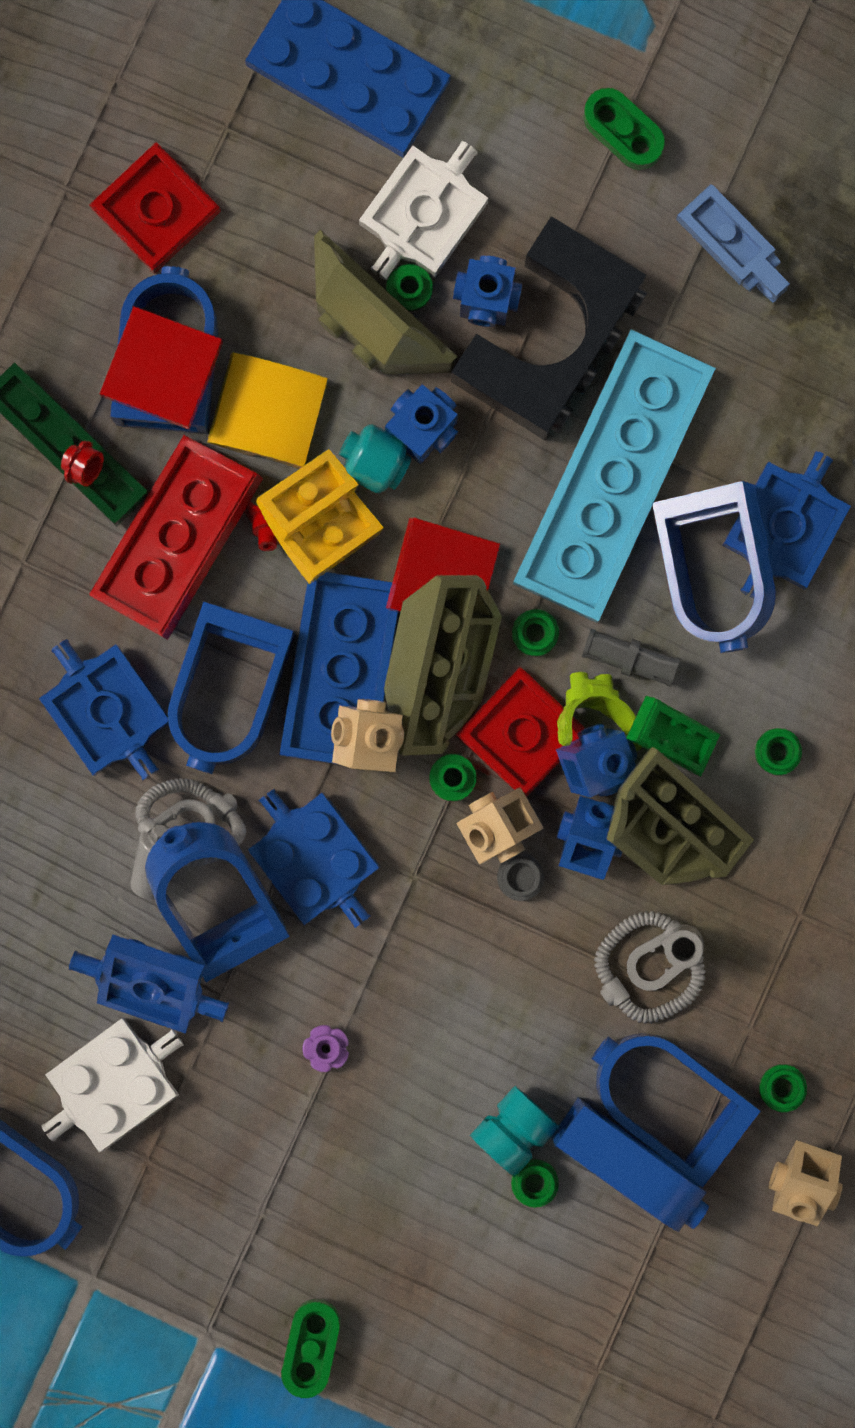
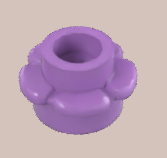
M320 1025L311 1030V1036L304 1040L302 1048L304 1057L311 1061V1067L319 1072H329L331 1068L338 1069L342 1067L349 1056V1052L346 1050L349 1044L346 1034L338 1028L333 1030L328 1025ZM324 1044H328L331 1047L329 1053L322 1051Z

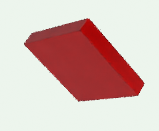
M157 142L89 204L91 210L154 274L221 212L220 207Z
M133 306L99 394L108 400L190 430L223 345V340Z
M415 517L409 518L386 609L401 613L403 601L436 575H478L483 579L488 590L500 543Z
M519 667L462 727L456 736L513 790L521 787L527 797L560 762L556 749L563 745L559 743L557 721L564 707L525 670ZM574 717L572 718L571 742L579 739L577 733L585 729Z

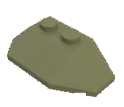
M320 229L314 236L316 304L318 313L321 315L317 320L320 325L334 338L338 339L343 335L355 346L351 351L352 354L370 371L376 366L385 375L451 373L457 364V356Z
M436 575L403 601L384 686L389 712L403 715L404 741L402 747L398 750V753L402 756L442 754L450 744L448 740L465 725L482 702L502 615L486 589L483 579L478 575Z
M653 747L646 752L618 789L607 835L608 841L661 885L691 882L708 876L712 878L726 877L754 841L742 827L662 753Z

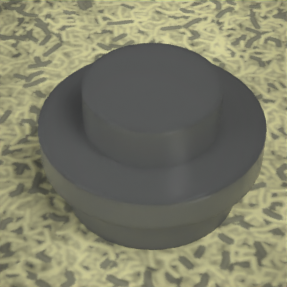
M517 854L500 865L497 873V882L500 890L508 898L525 901L535 897L542 889L544 871L541 864L534 857L527 854Z

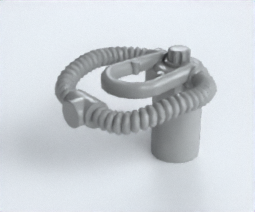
M176 778L158 783L144 793L135 811V817L139 825L138 831L141 834L130 880L133 892L144 899H155L146 877V860L153 845L161 838L164 832L170 829L166 823L171 820L175 821L182 812H198L203 816L206 823L215 824V813L223 822L228 823L232 831L231 835L237 844L240 845L244 837H246V828L243 820L237 815V802L235 798L229 793L222 795L220 792L213 791L207 785L204 786L203 783L199 784L198 781L188 780L187 778ZM180 791L182 793L185 791L193 795L196 794V797L199 796V798H202L207 803L206 805L198 800L185 799L175 803L154 819L150 818L149 815L152 805L164 795L167 796L168 794L179 793ZM202 858L186 864V866L188 867L190 864L192 867L196 865L198 867L201 865L205 866L220 859Z
M645 911L644 914L640 912L638 915L634 914L633 917L629 916L628 919H624L623 922L619 923V926H615V929L611 930L612 933H608V937H604L605 941L601 942L602 946H598L599 951H596L597 957L594 958V961L597 963L594 964V967L597 968L598 978L604 984L600 993L609 1006L619 1005V1009L624 1014L627 1013V1017H631L633 1021L637 1019L638 1023L643 1021L646 1024L648 1021L653 1023L654 1021L658 1022L659 1019L663 1020L664 1017L668 1018L669 1015L673 1016L674 1013L677 1014L679 1011H682L683 1007L687 1008L688 1004L691 1005L692 1001L696 1000L695 996H699V992L702 991L701 986H704L703 981L706 979L703 976L705 974V970H703L704 964H701L704 959L702 956L704 943L701 933L693 926L680 925L677 920L671 921L670 917L666 918V915H661L660 912L655 913L651 911L649 913ZM646 924L648 926L650 924L652 926L654 924V926L658 925V927H661L663 930L665 929V931L638 946L630 954L627 961V974L631 982L638 988L646 991L657 990L668 984L685 968H690L692 979L686 988L687 990H684L681 996L670 1000L669 1003L666 1002L665 1005L662 1004L661 1007L657 1006L656 1008L644 1010L640 1007L637 1008V1005H634V1002L628 999L630 997L629 993L617 976L614 977L611 974V970H609L608 958L616 944H619L623 937H626V934L633 931V928L637 929L641 925L645 926ZM662 945L667 960L673 966L670 969L665 968V973L654 981L642 979L636 970L638 959L649 951L651 953L655 952V948Z

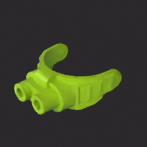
M586 672L570 674L571 689L566 691V706L563 708L564 710L557 721L559 743L563 746L571 744L572 718L575 709L590 708L600 711L613 720L628 735L636 716L630 707L620 699L619 691L614 689L612 675L600 674L595 676L594 679H589ZM633 742L636 752L641 750L642 747Z

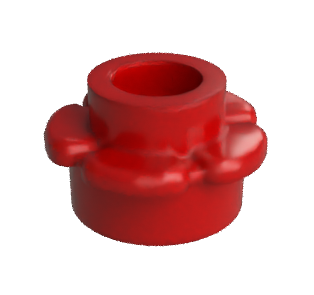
M82 441L79 446L71 445L64 453L61 468L65 471L64 478L67 483H79L83 486H89L99 476L104 457L100 451L92 448V442Z

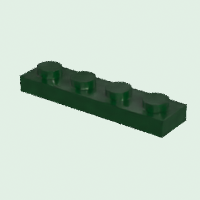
M15 362L0 376V414L63 475L65 471L61 468V461L64 453L71 445L79 446L82 441H90L93 444L92 448L103 454L104 461L101 472L91 485L72 484L117 527L148 496V491Z

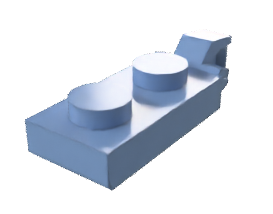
M710 184L677 215L676 220L739 285L742 284L749 292L756 286L760 292L774 303L787 291L790 283L775 269L781 262L774 254L776 249L714 185Z

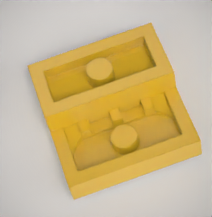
M231 353L207 443L248 456L257 455L291 467L302 468L307 459L328 378L276 362L239 353Z
M330 449L272 487L256 500L278 542L309 584L380 535L384 528L357 496L355 490L359 484L347 473L346 468Z

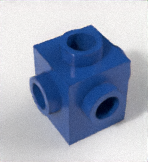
M484 255L480 256V260L469 259L467 273L459 271L457 273L453 294L454 300L461 301L460 317L467 318L469 323L482 327H495V324L505 326L508 310L517 311L522 289V283L514 282L516 267L507 266L506 260L495 256ZM479 284L497 288L491 293H486L480 289Z
M421 384L414 393L407 389L394 403L390 411L395 415L385 425V430L407 446V454L421 465L434 449L442 453L457 436L458 431L454 426L457 424L458 414L453 411L457 405L439 388L435 387L431 392ZM422 418H427L431 420V422L428 424H421L418 422V420Z
M603 724L581 730L577 733L579 739L571 742L569 746H562L556 749L571 793L590 798L597 794L599 796H608L617 793L620 786L636 767L634 761L637 759V752L633 742L626 739L627 735H625L624 731L605 728Z
M579 796L574 813L564 812L557 834V839L565 841L559 862L560 867L598 879H605L612 857L621 858L622 852L607 840L614 806Z

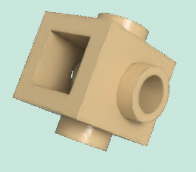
M358 699L357 707L339 705L338 717L334 720L331 730L332 742L334 744L332 762L351 769L395 772L398 750L402 747L404 741L403 715L386 711V702Z
M521 787L499 799L496 798L494 792L485 795L468 805L473 814L456 823L479 864L494 856H497L500 863H503L526 850L521 842L522 840L544 829Z
M796 1140L784 1163L777 1162L772 1171L769 1181V1189L775 1191L772 1211L789 1216L797 1221L818 1226L827 1209L834 1211L840 1200L842 1183H839L842 1156Z

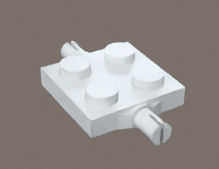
M461 141L459 147L447 163L432 159L412 146L359 219L360 226L378 237L386 247L375 264L370 268L375 275L378 276L380 274L381 279L387 280L400 259L414 262L436 277L484 210L489 198L469 185L462 174L474 156L477 155V151L472 146L468 149V143Z
M121 1018L45 1074L60 1095L62 1107L64 1108L52 1119L41 1125L44 1132H49L47 1134L48 1138L51 1141H55L56 1138L76 1125L87 1134L98 1152H103L177 1098L179 1094L166 1077L161 1061L181 1046H184L180 1038L175 1039L178 1037V1034L171 1029L170 1032L150 1046L137 1036L125 1018Z

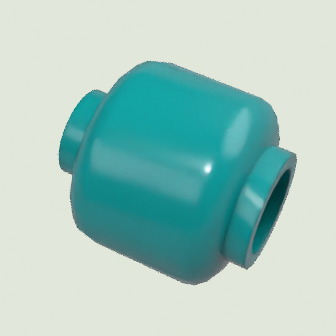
M374 424L365 426L359 434L351 430L338 454L346 459L343 466L346 468L347 473L359 485L378 494L383 493L388 487L395 490L411 462V457L406 455L407 446L394 435Z

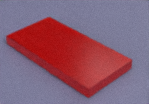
M183 435L89 593V596L168 640L263 478L256 472Z

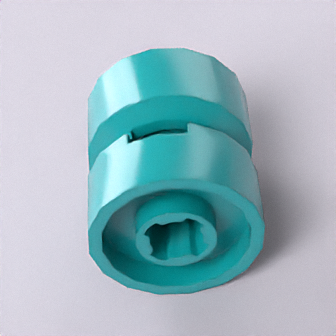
M514 1086L497 1104L499 1115L497 1117L487 1115L470 1136L494 1161L513 1177H516L533 1158L530 1148L533 1145L543 1147L560 1126L522 1090Z

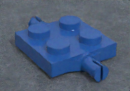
M815 451L804 475L789 473L768 461L755 484L773 577L783 578L803 590L808 587L851 507L830 495L823 485L820 484L833 460L826 456L818 471H816L824 455L818 451ZM739 514L722 546L744 557L749 563ZM751 573L740 589L745 595L750 592L753 586ZM753 589L752 593H751L750 596H749V597H751V598H753V599H754V589Z
M68 639L60 642V645L70 659L66 657L58 645L51 651L67 673L57 686L41 696L39 700L93 776H96L114 762L128 758L142 781L151 776L142 765L141 760L150 773L154 775L159 768L156 767L143 747L151 736L169 724L168 716L120 647L115 644L97 658L82 661Z
M275 789L260 798L258 801L261 802L276 823L273 824L268 834L250 847L248 851L302 923L305 925L324 910L335 908L338 905L354 925V928L368 919L371 915L360 904L354 893L362 881L381 866L327 795L322 792L304 807L291 811Z
M113 934L102 960L75 950L68 970L95 978L99 989L97 1004L185 1034L196 1013L223 1022L229 1006L228 1002L202 995L200 982L204 965L193 962L183 955H173L149 947L139 940L126 939Z

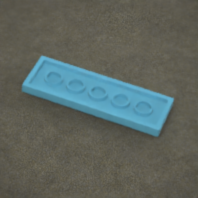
M630 330L513 581L514 585L598 623L716 368L636 331Z

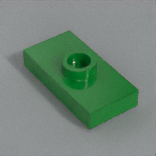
M646 695L626 739L647 750L652 747L657 749L672 764L701 777L721 734L664 702Z

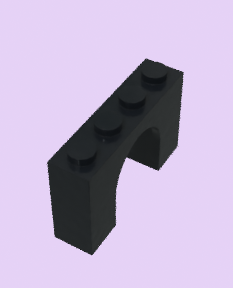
M552 216L528 251L524 267L569 294L578 304L585 322V337L574 353L562 361L549 365H533L515 358L476 333L451 372V383L543 440H546L551 430L558 434L562 431L574 411L567 406L576 391L583 395L586 393L598 373V370L593 368L592 365L601 352L609 356L623 331L617 328L623 316L627 313L633 317L648 294L641 289L646 274Z

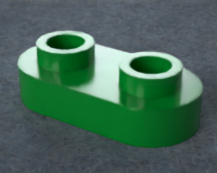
M602 88L589 96L583 113L584 123L588 131L629 168L645 170L654 166L661 158L665 145L661 129L622 92L616 89ZM608 110L613 113L615 119L611 122H603L599 119L598 113ZM637 141L644 142L648 147V151L638 154L632 149L631 145Z
M311 1299L304 1302L298 1307L292 1320L281 1378L287 1391L299 1398H312L320 1394L329 1380L340 1329V1317L336 1308L325 1300ZM313 1315H319L323 1317L326 1325L322 1330L314 1331L308 1326L307 1320ZM307 1362L312 1364L315 1368V1374L310 1378L301 1377L297 1371V1367L301 1363Z

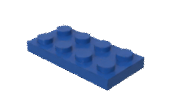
M282 0L245 59L246 66L402 158L407 154L451 81V75L323 0Z
M326 572L311 584L307 582L280 756L336 764L332 762L334 744L332 742L331 730L334 720L338 717L339 705L357 707L358 699L384 702V686L398 612L386 609L392 582Z

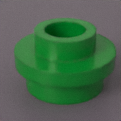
M406 264L399 266L390 274L386 290L407 311H416L423 308L429 302L433 292V284L430 275L422 267ZM406 280H414L419 287L415 293L407 294L402 291L401 284Z
M532 609L522 613L515 620L512 628V638L515 646L522 653L529 656L547 654L554 648L559 637V628L556 620L549 613L539 609ZM532 625L540 626L544 631L543 639L538 642L529 640L526 635L527 628Z
M783 728L770 729L757 740L754 750L755 759L765 772L772 775H784L790 773L799 765L802 758V746L797 736L791 731ZM774 743L783 745L786 750V755L781 761H776L770 756L769 750Z
M449 754L439 758L433 764L429 774V781L432 790L438 797L446 801H459L466 798L474 789L476 772L468 759L461 755ZM449 769H457L462 775L461 783L455 787L448 786L444 782V773Z
M787 1064L774 1065L767 1069L761 1077L759 1083L760 1096L769 1108L778 1112H790L797 1109L804 1102L807 1095V1082L804 1075L797 1068ZM780 1079H787L791 1085L790 1092L783 1097L777 1096L774 1091L776 1082Z
M531 1159L516 1177L512 1176L511 1187L519 1202L528 1207L537 1208L547 1205L554 1199L558 1192L559 1179L556 1171L549 1163L541 1159ZM532 1174H538L544 1179V1184L538 1191H531L526 1187V1179Z

